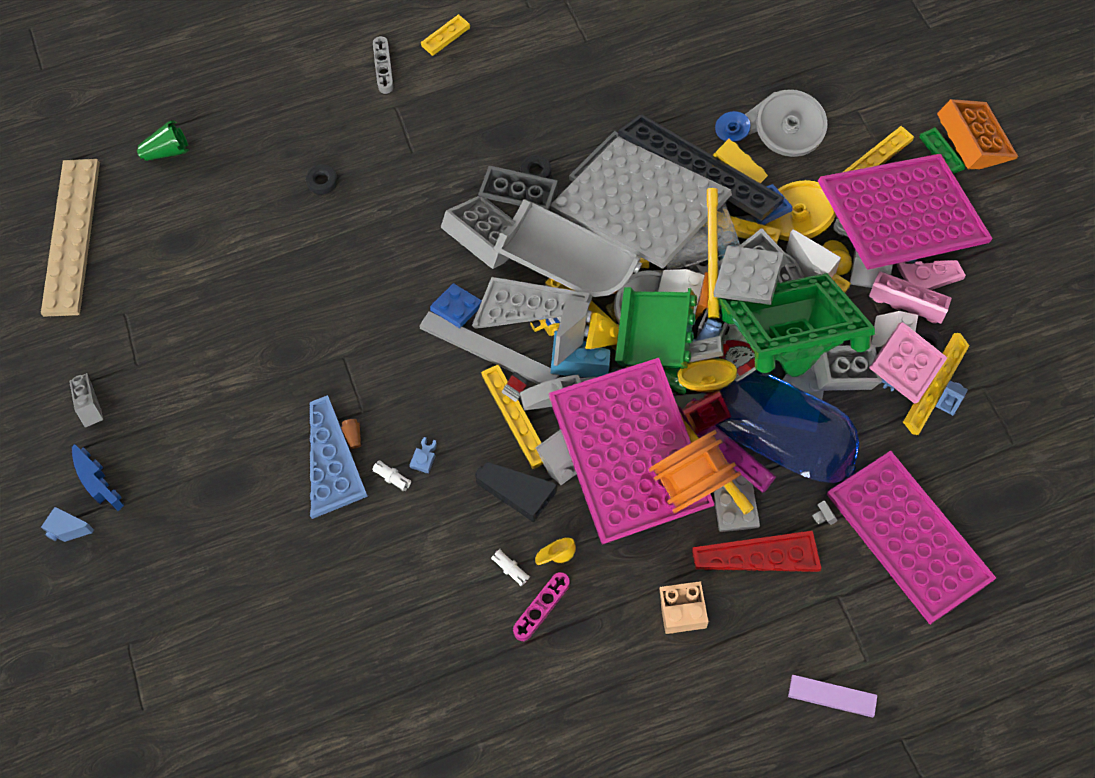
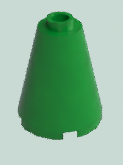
M174 120L168 121L138 145L137 153L139 157L148 161L187 153L189 149H186L188 142L180 127L176 128Z

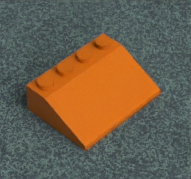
M950 99L937 113L941 124L945 127L949 138L956 147V151L960 154L964 165L968 169H983L1018 158L1017 153L987 102Z

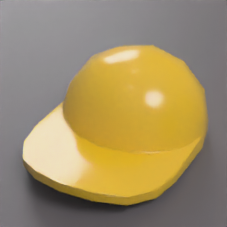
M830 240L822 246L841 257L836 271L837 275H844L851 270L852 258L847 248L841 242Z
M562 538L549 544L537 553L535 563L540 565L551 560L557 563L569 561L574 556L576 549L574 540L572 538Z

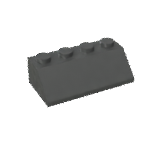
M488 166L478 196L518 206L525 199L550 211L551 204L558 195V181Z

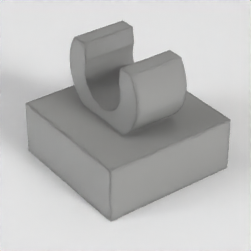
M825 500L817 504L821 511L812 516L818 524L827 520L832 525L838 521Z

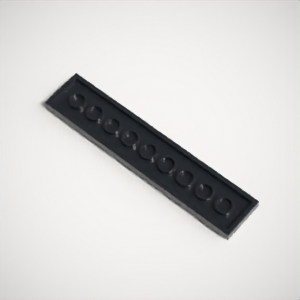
M642 114L619 129L618 136L628 142L731 189L732 195L727 201L761 221L783 203V196Z

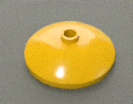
M717 358L688 363V368H681L679 370L678 381L681 385L693 391L714 392L728 386L736 378L737 368L732 362Z

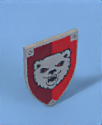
M736 339L723 340L724 356H719L718 358L730 361L736 366L737 376L734 380L738 382L756 370L754 351L746 341Z

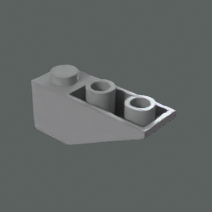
M88 374L74 377L69 381L75 412L84 427L102 421V411Z

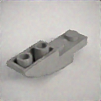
M572 375L530 387L520 392L524 410L552 407L548 396L550 392L596 377L579 378V375Z

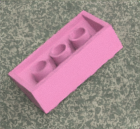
M879 271L869 295L878 303L890 304L894 309H903L908 311V313L922 316L931 323L938 322L940 324L948 311L952 299Z

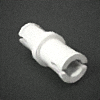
M380 460L377 461L379 465L375 463L373 471L384 477L386 482L393 483L402 491H406L409 488L411 480L399 474L397 469H391Z
M501 549L495 553L496 556H492L491 559L504 570V573L506 575L509 574L520 586L527 582L526 579L528 580L530 576L517 566L515 560L512 561Z

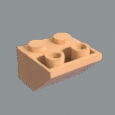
M701 581L660 587L662 616L666 634L707 628L708 617Z

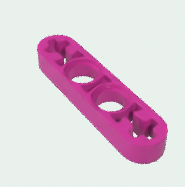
M556 573L515 623L513 632L516 639L520 641L528 640L566 593L570 585L566 574ZM562 579H564L565 586L560 585L557 588V593H559L557 595L554 591L555 587L557 586L556 580L561 581ZM545 594H551L554 600L546 604L542 601V597ZM532 610H539L541 612V617L537 620L531 619L529 615ZM527 619L530 623L526 628L527 634L522 633L519 635L518 628L523 629L527 624L525 621Z

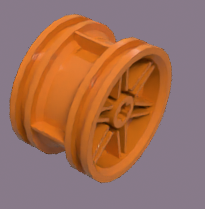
M716 430L690 443L648 469L649 472H655L657 476L654 477V480H661L671 498L667 502L668 504H674L673 513L686 508L742 475L740 471L735 472L733 468L736 466L735 462L728 463L719 449V444L722 443V440H716L714 436L717 434Z

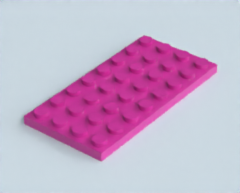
M889 451L827 492V496L930 625L996 579L994 574L892 451Z

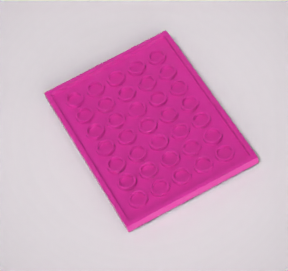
M941 154L821 176L818 180L820 187L867 270L989 243L993 239Z
M659 358L548 394L602 545L714 506L711 494L686 508L673 513L674 504H668L667 502L671 498L661 480H654V477L657 476L655 472H649L648 470L656 463L691 443Z

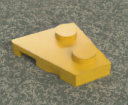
M592 313L585 348L595 349L617 344L619 325L599 313Z

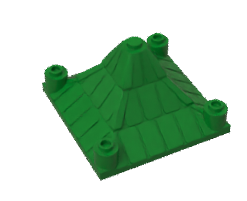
M828 273L777 283L771 305L718 298L722 310V320L727 324H735L754 351L755 369L761 373H769L775 369V360H777L782 365L786 374L791 377H798L810 369L820 358V355L841 345L843 341L850 340L852 349L857 352H865L871 347V335H875V327Z

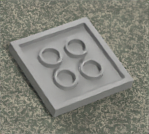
M727 246L714 288V297L771 305L784 259V252Z

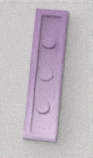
M796 675L791 677L788 694L790 698L868 717H874L877 701V695Z

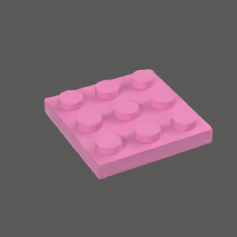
M901 322L897 325L869 368L915 404L919 402L948 357Z

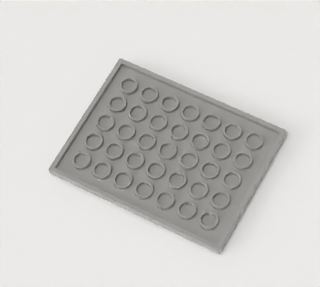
M617 137L552 202L551 210L645 260L664 268L708 221L707 189H718L717 210L732 193L729 188Z

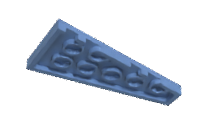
M328 395L310 402V517L312 519L368 497Z

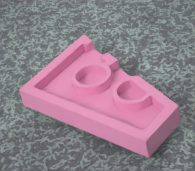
M957 260L934 261V263H922L920 261L914 264L901 262L897 264L905 281L929 290L963 280L966 276Z

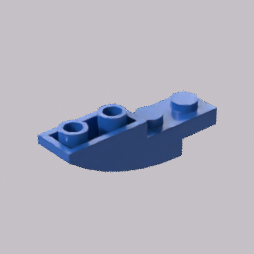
M74 444L72 446L74 466L86 490L99 504L106 499L119 511L124 506L119 501L122 497L114 489L111 492L107 489L109 484L103 479L105 475L101 471L103 469L102 465L96 459L92 462L89 459L90 453L84 447L79 449Z

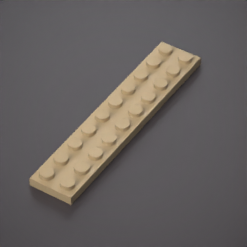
M98 159L63 160L41 308L43 317L80 315L100 166Z

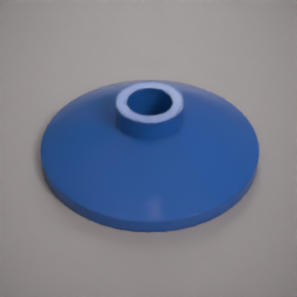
M736 111L723 114L715 125L717 136L725 142L728 139L733 142L743 140L749 134L751 128L748 117Z

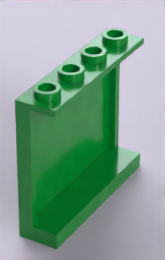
M624 287L615 361L620 366H634L659 358L663 368H688V362L691 361L690 343H693V332L691 330L692 325L695 324V314L693 312L694 306H697V295H695L692 289L688 288V292L634 291L631 287Z

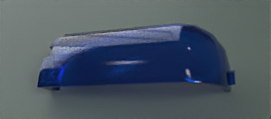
M757 369L740 381L736 382L733 380L728 386L721 389L723 393L722 398L731 417L715 426L731 439L795 473L817 481L835 483L843 481L854 474L856 470L854 464L859 450L857 429L850 418L837 407L769 373H761Z

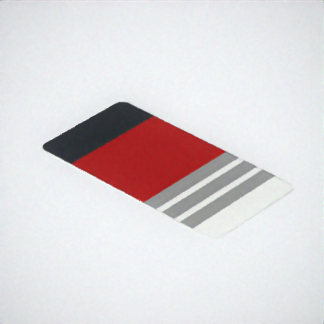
M514 372L503 388L502 393L516 402L520 392L524 390L529 381L517 372Z

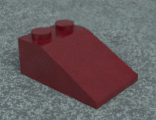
M718 390L705 394L698 401L689 402L683 408V412L696 434L731 417Z

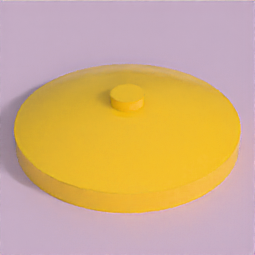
M796 181L778 189L792 205V212L765 225L781 229L779 239L789 241L790 233L793 229L810 239L825 231L833 222L836 213L818 182Z

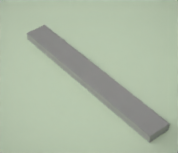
M428 312L420 324V329L513 373L517 372L536 384L554 380L560 376L550 374L551 368L464 327L458 328L432 312Z

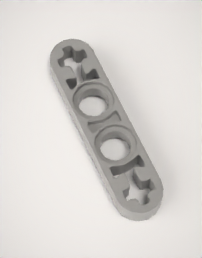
M379 36L373 40L377 85L381 93L388 94L394 87L389 45L385 37ZM379 44H382L383 50H380ZM380 56H386V57H387V58H386L385 60H383V61L378 60V58H379ZM383 69L388 70L385 74L379 73ZM383 80L387 81V86H384Z

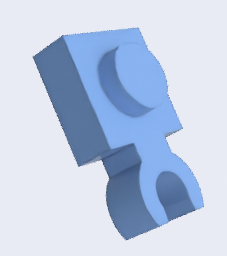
M424 437L421 441L422 450L416 448L410 468L429 474L435 459V453L431 452L436 449L437 443L436 440H433L432 445L427 446V438Z

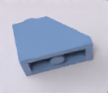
M949 381L935 407L953 416L968 389L959 383Z
M54 507L41 526L47 532L45 536L54 541L58 538L64 542L91 534L94 531L88 523Z

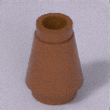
M357 419L343 421L341 430L350 449L360 447V423L357 422Z

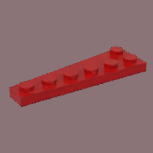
M813 531L692 548L695 569L821 571Z

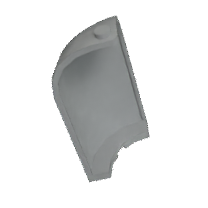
M525 199L513 218L514 225L512 227L508 225L500 233L493 248L494 251L575 291L590 293L593 297L610 295L625 285L633 272H639L642 265L640 256Z

